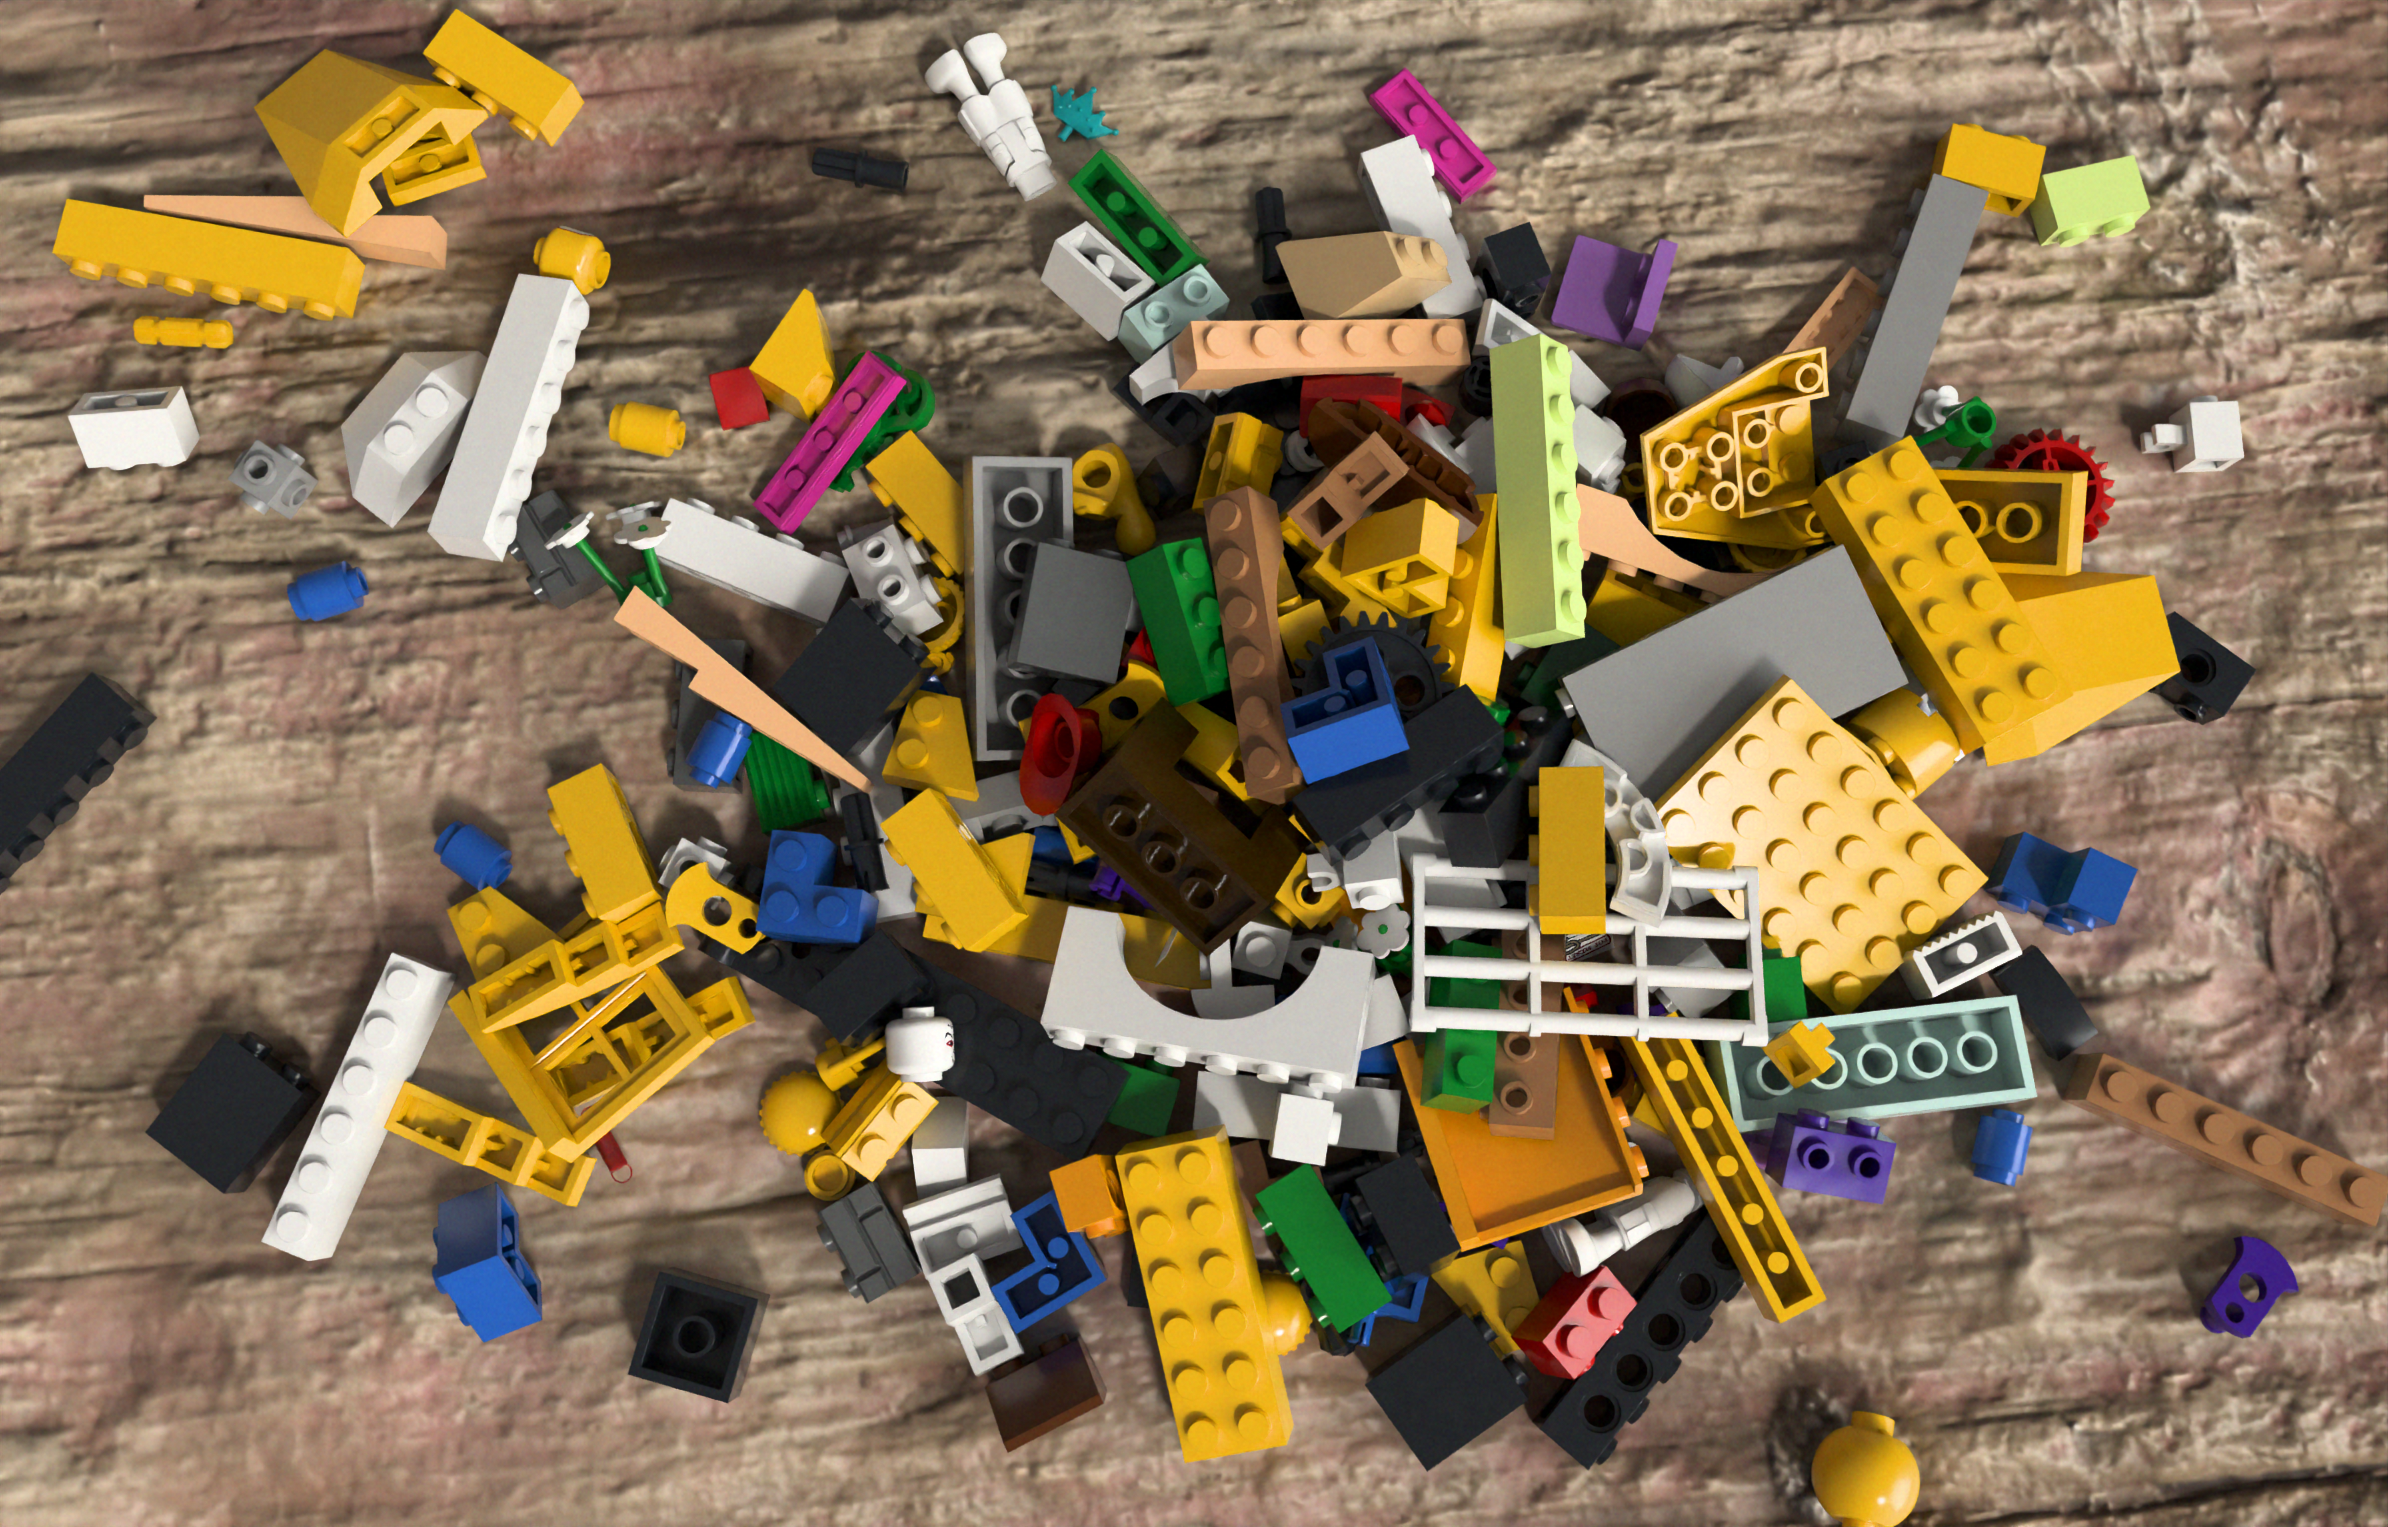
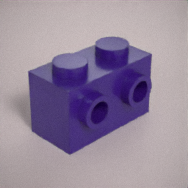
M1799 1108L1797 1115L1778 1112L1765 1173L1784 1188L1883 1204L1897 1143L1879 1131V1124L1857 1117H1848L1847 1124L1829 1121V1115L1806 1108Z

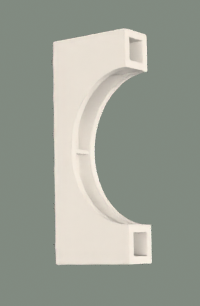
M1068 906L1041 1018V1024L1049 1038H1053L1054 1044L1073 1050L1083 1049L1084 1044L1103 1047L1105 1053L1120 1058H1133L1134 1053L1153 1055L1155 1061L1173 1067H1183L1185 1061L1206 1064L1205 1068L1208 1071L1220 1075L1232 1076L1236 1075L1237 1070L1257 1073V1078L1273 1084H1287L1289 1079L1307 1081L1311 1088L1326 1093H1339L1341 1087L1355 1088L1376 974L1374 953L1322 945L1317 962L1308 978L1291 996L1281 1003L1263 1012L1243 1018L1227 1020L1203 1019L1179 1013L1160 1004L1144 992L1133 980L1126 966L1124 955L1126 929L1119 913Z

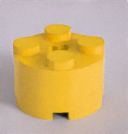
M1899 687L1876 698L1843 728L1877 754L1894 783L1913 801L1957 762L1954 759L1960 755V746L1952 729L1937 711L1928 716L1916 706L1923 699L1912 691Z

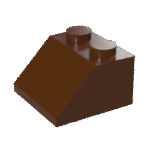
M1066 1332L1061 1333L1038 1346L1041 1355L1024 1364L1019 1356L992 1370L995 1378L987 1383L985 1390L1003 1444L1008 1453L1104 1404L1107 1388L1081 1334L1069 1340Z

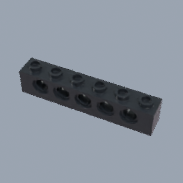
M1705 1204L1702 1205L1631 1295L1637 1304L1623 1322L1624 1328L1605 1342L1596 1353L1593 1366L1586 1373L1578 1376L1575 1380L1566 1378L1532 1420L1533 1424L1587 1470L1594 1463L1601 1465L1610 1457L1618 1444L1614 1437L1626 1422L1633 1424L1643 1415L1650 1403L1646 1396L1658 1381L1664 1384L1676 1373L1682 1362L1678 1357L1690 1340L1693 1343H1697L1704 1337L1713 1324V1319L1710 1315L1721 1301L1725 1303L1731 1301L1744 1285L1745 1281L1732 1256L1730 1255L1726 1260L1719 1262L1712 1253L1713 1241L1720 1233ZM1695 1273L1701 1280V1292L1696 1299L1685 1301L1680 1292L1681 1282L1687 1275ZM1666 1314L1670 1321V1331L1664 1339L1653 1341L1648 1332L1649 1323L1654 1316ZM1634 1354L1639 1362L1638 1373L1629 1381H1620L1616 1373L1618 1361L1625 1355ZM1596 1395L1604 1396L1607 1401L1605 1415L1598 1421H1587L1584 1415V1406L1588 1399Z

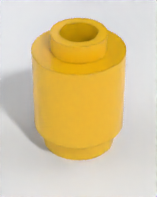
M629 401L627 404L617 403L614 406L609 421V438L611 441L618 442L621 448L669 458L674 450H680L683 446L686 425L684 421H680L677 410L635 401Z

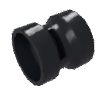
M1483 356L1471 362V366L1466 369L1459 387L1458 398L1461 406L1468 413L1476 417L1493 415L1491 381L1482 379H1491L1490 356Z

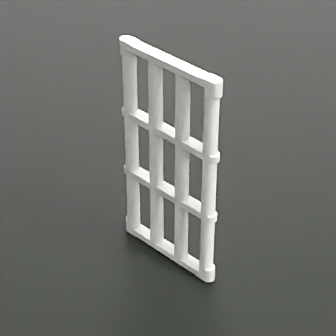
M1412 851L1410 858L1412 881V1003L1409 1019L1411 1031L1436 1032V1028L1528 1032L1530 1037H1540L1541 1033L1630 1036L1635 1037L1636 1041L1645 1042L1649 1040V1037L1740 1041L1741 1046H1767L1769 1035L1765 1012L1758 895L1759 873L1757 866L1732 865L1731 869L1672 866V887L1743 890L1744 919L1664 915L1661 925L1657 929L1622 913H1606V934L1631 935L1632 964L1540 960L1539 916H1529V884H1539V866H1530L1529 856L1526 857V860L1506 859L1500 868L1452 867L1450 857L1437 856L1436 852ZM1605 864L1606 884L1616 885V864ZM1425 877L1526 881V909L1425 905ZM1425 926L1526 930L1527 959L1425 955ZM1646 936L1746 940L1747 969L1647 965ZM1425 976L1527 981L1528 1011L1425 1006ZM1541 981L1633 985L1634 1015L1541 1011ZM1648 986L1749 990L1750 1020L1649 1016Z

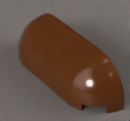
M1326 397L1314 405L1308 419V435L1316 455L1328 469L1344 455L1346 456L1371 433L1376 431L1410 469L1404 477L1373 503L1383 511H1387L1408 504L1414 499L1428 498L1459 520L1456 545L1472 537L1483 520L1484 511H1480L1478 501L1473 493L1477 487L1476 484L1463 470L1380 408L1366 400L1359 399L1355 405L1347 402H1333L1332 397Z

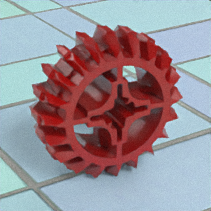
M2042 428L2032 430L2027 436L2023 433L2017 434L2009 440V445L2002 444L1994 451L1993 456L1995 459H1990L1983 468L2017 469L2020 463L2027 462L2028 469L2088 471L2083 544L2090 543L2098 537L2099 531L2097 528L2105 526L2110 519L2105 511L2113 506L2116 499L2104 493L2113 487L2115 480L2102 478L2101 472L2107 468L2108 462H2098L2096 464L2091 456L2094 455L2096 446H2089L2082 450L2079 448L2080 435H2072L2064 441L2061 428L2053 429L2047 436Z

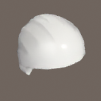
M1677 354L1667 367L1665 374V386L1675 398L1677 412L1742 375L1744 365L1738 356L1730 357L1720 370L1693 358Z

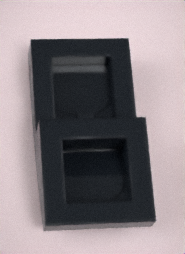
M1139 362L1110 391L1131 412L1176 448L1199 439L1212 425L1216 416L1195 395L1184 392L1162 394L1142 405L1130 392L1129 375L1141 366Z
M2031 944L2022 951V955L2008 961L1993 972L2005 996L2017 995L2020 1015L2026 1017L2048 1057L2061 1061L2098 1033L2070 987L2038 947Z

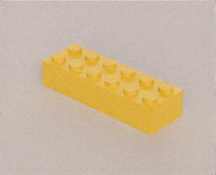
M1911 435L1824 480L1808 498L1836 545H1844L1872 605L1937 711L1952 729L1964 755L1971 753L2074 696Z
M1225 1124L1127 1143L1115 1155L1185 1463L1287 1445L1294 1423Z

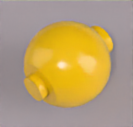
M1854 1411L1852 1412L1850 1425L1838 1428L1828 1434L1815 1452L1811 1467V1480L1815 1495L1824 1510L1832 1518L1842 1522V1527H1894L1909 1515L1917 1501L1920 1490L1918 1466L1907 1445L1893 1438L1895 1421L1889 1417L1871 1412Z

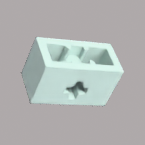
M1200 263L1125 311L1118 339L1135 361L1143 365L1179 335L1190 321H1196L1203 314L1209 321H1223L1230 299Z

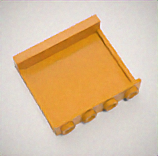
M1570 987L1562 989V1012L1590 1013L1585 1000L1575 1002ZM1561 1034L1554 1140L1493 1136L1490 1133L1488 1119H1480V1109L1471 1114L1420 1106L1425 1043L1414 1046L1411 1038L1393 1044L1456 1238L1461 1246V1252L1643 1193L1641 1178L1649 1176L1644 1156L1639 1145L1629 1147L1623 1128L1630 1126L1626 1108L1621 1096L1611 1098L1604 1080L1612 1077L1607 1057L1602 1047L1593 1050L1588 1035Z

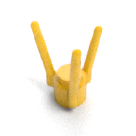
M885 1035L865 1047L860 1048L857 1045L854 1049L840 1044L835 1037L825 1041L827 1050L815 1057V1065L819 1075L832 1091H836L845 1085H848L852 1090L862 1085L877 1068L862 1071L868 1067L866 1058L886 1047Z

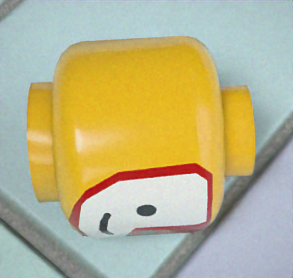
M559 226L553 229L546 238L541 237L534 249L533 259L534 263L539 266L540 276L572 280L582 296L591 293L595 288H601L607 280L611 258L609 253L605 251L601 239L592 234L566 226Z

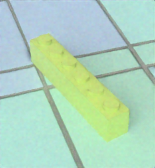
M1539 333L1489 349L1504 639L1530 648L1585 638L1584 619L1587 613L1586 603L1582 596L1581 569L1583 568L1584 558L1579 546L1578 531L1581 508L1576 497L1575 471L1578 467V459L1573 446L1572 423L1575 419V410L1571 401L1569 378L1572 371V361L1568 353V346Z

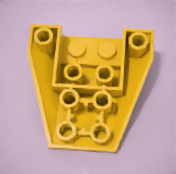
M327 49L320 52L254 106L314 214L345 238L349 237L383 208L368 182L423 135L432 130L448 143L455 146L489 117L485 109L454 87Z
M1819 345L1774 355L1640 435L1650 533L1796 550L1833 541L1808 500L1819 487L1815 485L1810 400L1829 396L1826 346Z
M2080 571L2068 576L1997 572L2074 696L1983 745L1982 750L1986 766L1989 767L2038 756L2181 671L2154 575Z

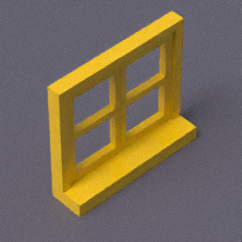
M585 909L556 934L570 941L603 921L601 919L594 921ZM659 963L629 977L591 1010H588L581 1000L571 1003L570 1006L579 1017V1020L537 1055L516 1024L488 1034L481 1032L469 992L464 989L447 1002L545 1149L570 1163L716 1042ZM645 992L676 1036L632 1072L601 1028ZM592 1036L623 1080L581 1116H578L549 1074V1071Z

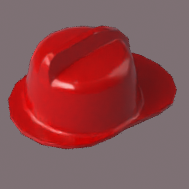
M1049 693L1041 697L1034 708L1030 732L1019 771L1020 792L1025 805L1033 813L1042 816L1056 813L1067 800L1075 777L1092 770L1099 761L1102 751L1099 713L1092 709L1073 707L1063 695Z

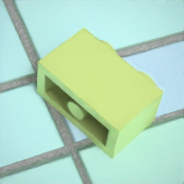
M2134 155L2044 174L2039 178L2035 199L2028 206L2040 246L2059 242L2060 247H2070L2087 240L2090 235L2103 232L2106 237H2115L2127 233L2135 228L2134 223L2150 209Z

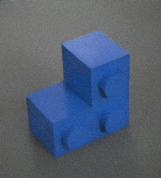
M1373 636L1322 653L1330 687L1280 704L1287 741L1307 784L1410 749L1392 683Z
M772 829L756 931L774 940L859 948L875 932L879 900L864 890L832 887L839 846L822 834Z
M2021 832L2006 837L1984 891L1999 897L1997 903L2003 908L2020 914H2026L2029 911L2044 918L2043 925L2050 930L2071 936L2073 932H2092L2096 928L2115 925L2138 869L2091 847L2070 853L2027 832Z
M494 1182L438 1204V1227L433 1229V1239L437 1248V1264L432 1267V1275L439 1292L443 1295L448 1293L456 1304V1310L463 1325H471L484 1343L541 1321V1281L519 1251V1216L498 1183Z
M1054 1189L1010 1215L1035 1260L995 1283L990 1288L1016 1334L1103 1283L1109 1276L1085 1233H1067Z

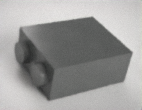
M1046 538L1045 543L1038 542L1028 552L1006 668L1103 689L1116 684L1133 592L1126 562H1123L1124 556L1118 552L1103 549L1094 550V554L1077 551L1073 542L1059 538Z

